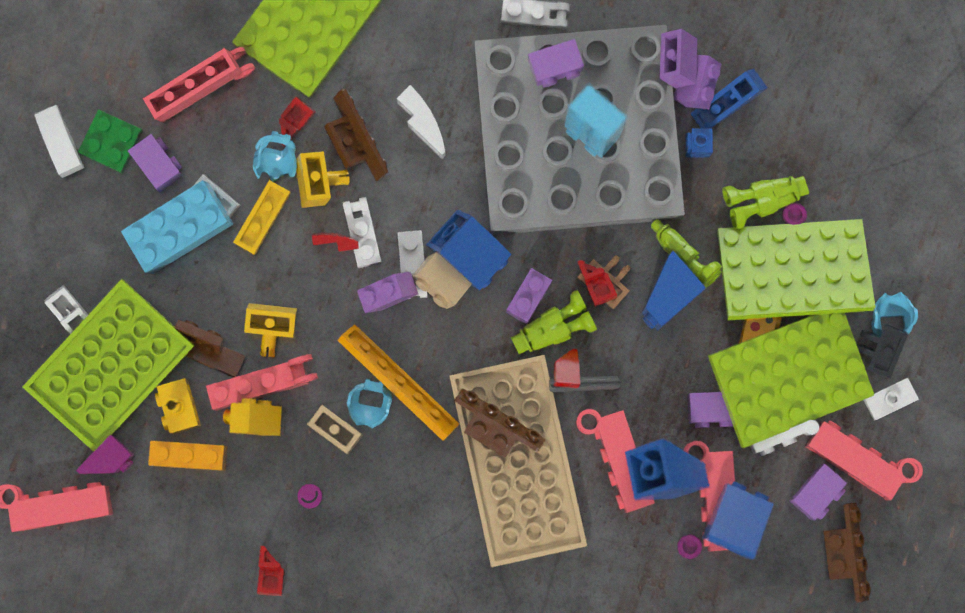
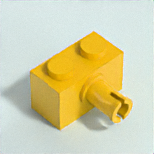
M324 151L300 153L297 157L296 173L302 208L325 206L331 199L329 186L349 185V176L346 177L349 174L347 169L327 172Z
M248 304L244 332L262 334L261 356L266 357L267 347H269L268 357H275L277 336L293 338L297 308Z
M183 378L156 386L158 393H155V399L158 407L163 408L165 416H162L161 420L165 431L169 430L170 434H177L201 426L187 379Z
M243 398L241 403H231V409L224 411L223 421L225 424L230 425V433L280 436L282 407L272 406V401L257 400L256 404V399Z

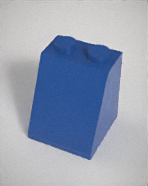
M458 209L426 244L434 253L438 252L472 283V287L478 290L487 287L491 283L492 276L507 265L508 258L512 255L473 216Z
M674 251L665 260L642 311L644 315L643 321L650 329L655 327L657 331L706 288Z
M660 439L625 452L635 500L674 499L710 487L705 463L665 439Z
M733 481L732 485H724L702 539L747 559H754L774 504L768 502V496L759 492H755L754 495L745 491L746 486Z

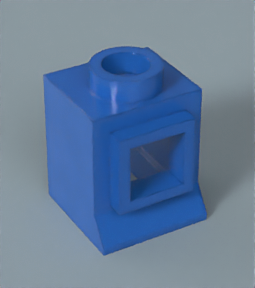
M692 128L690 133L685 134L686 157L710 158L713 153L712 129Z

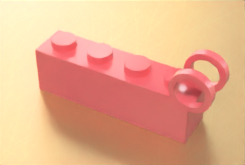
M238 47L232 51L225 48L143 98L154 119L163 123L232 79L239 80L255 70L253 63L239 68L236 62L246 53L244 47Z
M312 354L296 357L286 363L207 385L206 388L212 409L218 411L231 407V403H241L243 398L259 399L309 384L310 381L318 379L317 373L307 375L304 367L305 362L313 360Z
M593 409L582 411L576 420L577 428L583 434L590 435L594 433L596 440L601 439L603 448L600 449L601 457L604 463H609L611 471L607 472L611 485H616L619 495L615 497L619 509H624L625 513L655 504L654 500L634 499L625 452L635 449L636 446L624 411L622 410L601 417ZM586 414L593 415L597 420L596 427L592 430L585 429L581 424L582 416Z
M830 420L828 423L825 421L820 422L819 431L812 435L805 445L806 448L885 500H892L902 483L916 482L923 473L921 463L913 458L901 459L897 463L893 461L887 463L881 459L883 455L871 447L869 450L860 445L862 443L860 439L852 434L846 436L840 432L841 427ZM905 463L911 464L914 468V474L910 479L906 478L902 473V467Z
M693 441L688 443L683 450L689 453V449L695 445L699 446L703 451V457L700 461L705 463L710 487L699 490L700 497H704L705 507H701V520L706 522L707 527L724 485H732V482H735L733 451L709 452V448L705 443ZM703 539L704 547L708 546V551L727 550Z
M101 482L86 484L87 489L78 490L77 486L62 488L63 493L53 494V490L39 492V497L29 499V495H24L21 488L16 485L4 484L0 486V508L8 509L12 532L113 515L109 486H102ZM8 489H11L15 494V499L10 505L6 504L3 499V495Z

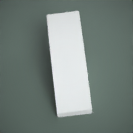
M409 85L397 98L398 104L412 116L407 122L408 127L443 159L446 153L438 124L422 97Z
M54 105L34 114L58 175L63 178L83 169L84 166L58 106Z
M64 285L44 300V303L59 319L69 334L88 316Z

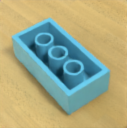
M588 84L568 107L564 127L567 128L566 133L575 141L580 139L585 144L584 148L594 157L598 155L602 158L621 136L627 117Z
M202 180L128 226L121 233L144 272L154 274L234 223L210 183Z

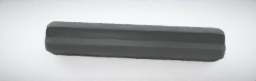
M618 376L580 377L579 388L554 386V378L549 380L550 392L616 390L620 388Z

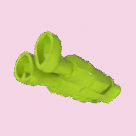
M790 176L789 178L750 183L749 189L745 190L726 186L722 188V193L728 207L735 206L749 199L755 201L753 204L730 210L731 223L738 230L745 226L746 220L756 213L761 217L773 214L778 209L799 201L800 197L809 194V190L804 176L795 179L793 176Z
M658 219L651 224V228L657 233L656 238L663 247V250L668 254L674 251L706 288L720 276L722 266L716 261L705 266L698 262V251L689 245L676 230L670 228L669 224L664 225Z
M578 290L570 294V303L561 310L552 307L543 312L539 318L527 324L523 330L521 328L519 330L520 333L511 337L519 354L527 350L531 353L533 350H539L552 344H560L571 339V333L574 331L586 330L587 332H594L597 330L589 311L567 324L564 323V320L568 317L587 310Z

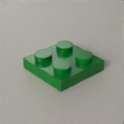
M98 109L78 153L123 173L131 157L128 150L137 144L143 130Z

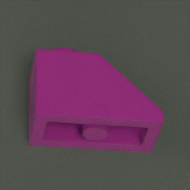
M109 435L76 471L79 474H114L120 471L124 473L134 463L132 459L135 455L114 435Z

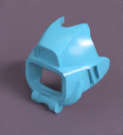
M272 131L271 135L264 136L258 140L253 158V170L258 179L263 172L268 173L272 182H275L287 173L290 177L295 176L297 168L296 146L290 140L291 135H282ZM269 142L286 145L283 151L266 148Z
M902 292L893 296L884 293L875 304L873 321L871 322L872 331L881 336L883 330L880 318L902 317L903 331L910 333L917 322L918 310Z
M366 378L365 383L356 385L348 395L347 406L352 420L356 425H367L371 428L380 425L390 411L393 399L392 394L380 381L375 382ZM368 390L382 393L384 396L382 407L360 404L361 391Z

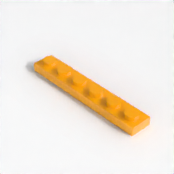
M355 324L337 340L441 440L444 441L459 426V423Z

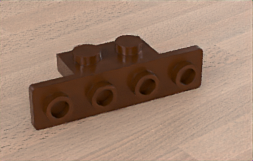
M345 88L341 89L333 99L342 118L327 123L324 128L346 169L366 161L376 181H379L388 173L386 161L380 156L375 140L369 135L363 117L359 115L354 106L352 96L348 94Z
M178 319L174 328L195 345L184 357L235 378L245 360V356L224 347L223 338H221L219 333L213 330L205 331L198 328L199 326L192 321L186 320L184 322Z
M462 388L454 400L474 413L464 433L506 458L516 440L536 452L540 450L545 441V438L539 432L525 427L518 419L504 414L497 406L483 401L472 391Z
M857 503L844 504L846 529L824 531L830 580L853 578L856 602H864L869 600L871 587L866 578L868 563L863 555L865 541L863 533L860 532L861 511L857 507Z

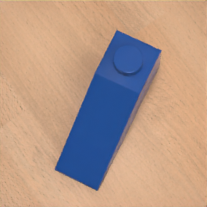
M755 69L745 71L714 95L709 109L697 108L691 115L700 128L711 129L752 101L768 87Z

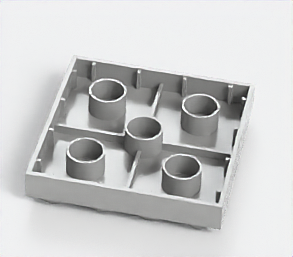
M667 25L474 41L491 235L652 222L656 219L659 221L676 220L684 217L673 88L660 79L661 34L667 32ZM575 39L584 64L583 72H580V76L571 80H566V77L558 79L556 84L549 87H543V85L536 86L528 62V54ZM588 84L627 117L621 136L602 158L598 155L594 157L584 148L585 144L580 139H577V141L572 139L566 133L567 128L564 127L568 107Z

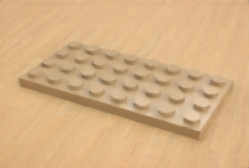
M545 355L450 375L454 399L462 388L477 394L478 398L487 403L494 404L501 412L515 417L522 425L536 430L545 438L538 452L516 440L508 455L504 458L464 433L474 413L456 403L491 567L587 546L554 395L549 390L550 377Z

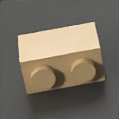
M438 252L429 255L412 275L417 287L427 291L434 297L433 300L437 305L446 309L455 306L472 285Z
M321 405L307 424L348 455L363 436L323 405Z

